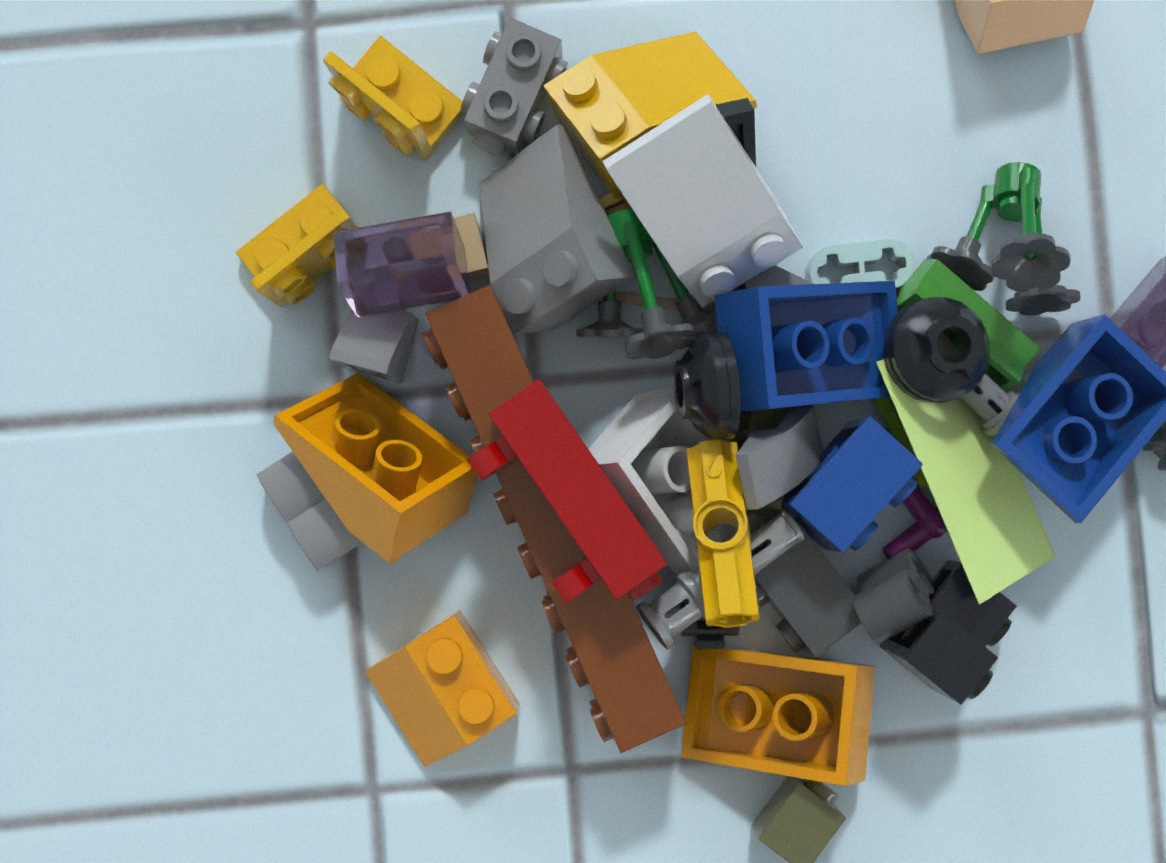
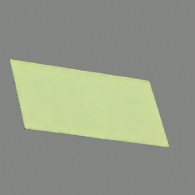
M885 359L877 361L876 364L916 458L923 463L921 470L978 604L980 605L1056 557L1019 470L991 445L996 435L989 436L981 430L979 424L980 416L961 398L941 404L915 400L895 384L887 370Z

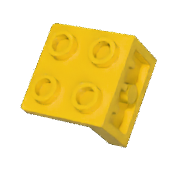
M381 35L353 68L332 51H329L323 58V62L332 75L328 84L340 95L338 100L362 121H365L369 115L372 116L375 123L384 130L381 135L405 156H408L414 150L423 159L427 160L464 115L460 112L463 101Z
M322 183L235 253L254 275L250 283L255 290L282 307L287 302L290 305L298 304L311 295L318 286L315 280L331 267L337 271L354 261L362 251L359 245L366 241L367 238Z

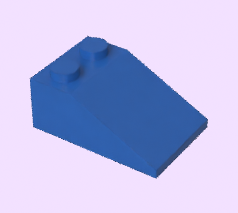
M895 281L761 286L714 295L717 330L724 331L729 336L736 357L740 382L741 411L890 397L876 362L884 359L886 331L892 319L898 313Z
M1105 314L1071 323L1036 364L991 445L1074 523H1082L1166 420V372Z

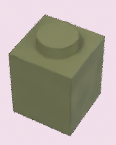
M787 776L751 827L758 840L787 862L814 863L846 817L834 804L839 795L826 784L813 780H806L804 782L800 778Z

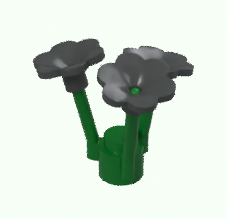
M1013 162L998 168L995 174L994 185H985L981 189L980 205L967 236L959 239L955 250L945 246L934 247L931 255H928L926 258L938 259L975 291L985 290L987 284L991 283L994 277L1006 280L1007 287L1017 291L1013 298L1006 300V310L1010 312L1020 311L1021 315L1033 316L1045 312L1065 311L1071 308V304L1079 302L1081 299L1080 291L1056 285L1061 278L1060 272L1067 269L1070 265V253L1067 249L1056 246L1052 236L1042 234V198L1040 197L1042 175L1036 166L1029 163ZM995 208L997 209L998 216L1006 221H1022V234L1019 237L1009 238L1001 244L1000 255L991 261L990 267L982 263L981 258L978 256L981 248V243L978 240L991 209Z
M632 208L608 215L607 217L620 247H622L628 261H633L645 308L641 312L645 331L643 332V329L632 327L621 321V301H616V290L605 296L603 301H598V321L587 327L576 329V336H627L628 338L624 341L626 356L633 360L644 357L651 359L663 358L671 355L675 350L691 346L695 341L694 334L717 322L716 311L703 310L692 294L690 295L688 289L677 277ZM652 245L679 300L675 302V305L683 319L680 324H667L663 307H658L646 262V258L654 254Z

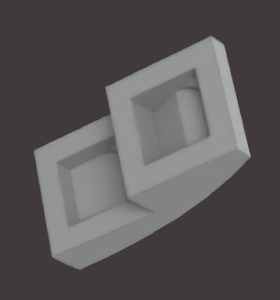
M814 405L791 407L776 429L753 430L737 452L736 459L747 510L760 509L788 493L807 478L824 458Z

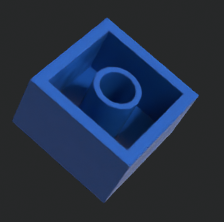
M871 416L847 422L822 450L824 458L813 472L783 496L781 510L786 511L796 523L801 524L811 539L822 549L844 553L848 547L854 551L860 549L879 527L873 521L888 503L893 508L901 504L918 484L913 475L922 467L923 463Z

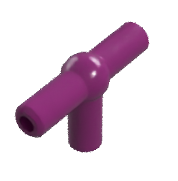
M918 486L902 502L916 522L883 547V553L887 558L907 548L915 552L929 540L938 539L947 532L938 507L934 508Z

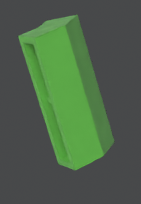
M924 259L899 293L897 298L898 312L917 300L929 297H948L962 302L976 313L987 330L990 342V360L986 374L1003 391H1007L1019 384L1026 366L1041 348L938 259ZM944 329L942 333L964 352V341L960 334L952 329Z

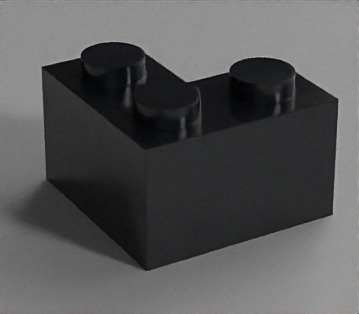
M947 560L932 579L935 591L929 596L933 610L932 617L882 642L879 647L932 690L962 705L967 697L974 699L982 693L991 681L993 672L990 668L998 657L985 646H994L1004 637L1012 623L1008 617L1017 605L1000 592L979 605L961 562Z

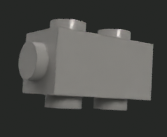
M509 17L503 33L495 31L492 34L483 57V63L488 65L480 84L475 82L470 84L460 110L461 114L466 115L464 122L468 134L474 137L472 143L480 149L497 156H503L505 150L517 155L521 152L525 141L533 143L537 139L545 119V112L539 110L546 95L543 85L564 73L568 62L562 60V39Z

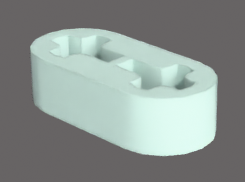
M883 239L832 245L822 248L809 260L805 268V280L814 284H829L828 278H819L818 271L827 264V259H833V264L836 268L853 267L854 274L842 276L837 283L895 281L897 290L912 276L915 260L911 250L898 240ZM883 253H887L889 261L899 262L900 269L891 275V280H886V275L883 271L865 272V265H872L882 258Z

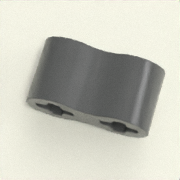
M907 548L857 576L860 593L853 597L854 608L863 627L877 643H882L932 617L933 610L929 596L935 592L934 586L923 563L911 549Z

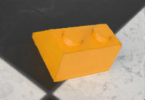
M458 610L365 670L366 675L424 767L476 741L516 715L520 705L461 610Z

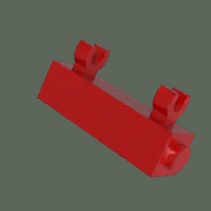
M540 378L488 413L503 436L472 455L467 461L480 480L483 481L517 457L524 465L586 555L585 559L565 571L552 582L565 603L581 594L600 579L603 580L616 600L627 593L632 601L640 598L663 581L657 571L668 563Z

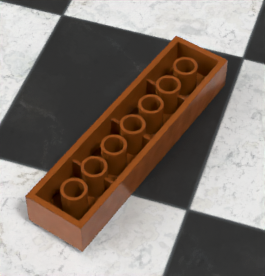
M491 285L425 313L431 329L422 332L426 346L435 364H439L442 370L449 367L455 382L445 387L459 418L462 417L464 421L472 419L478 432V436L469 439L474 453H477L503 436L488 413L534 382ZM515 458L496 472L503 489L493 493L506 524L509 525L515 522L519 524L526 543L521 544L517 549L530 578L533 579L540 575L543 578L549 594L544 596V600L541 602L554 632L558 633L566 630L572 646L566 649L567 655L565 656L579 688L590 684L596 697L589 701L592 708L590 713L603 742L614 738L620 753H623L687 724L630 596L626 593L616 600L603 580L600 579L581 594L565 603L553 586L552 582L555 578L585 559L586 555L519 458Z

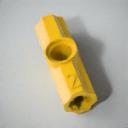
M722 439L700 441L696 446L686 449L694 514L693 530L697 541L706 625L723 628L745 626L750 622L760 620L751 552V536L736 459L738 444L737 442H727ZM721 523L731 524L738 529L736 535L731 540L723 543L714 542L707 537L710 529Z

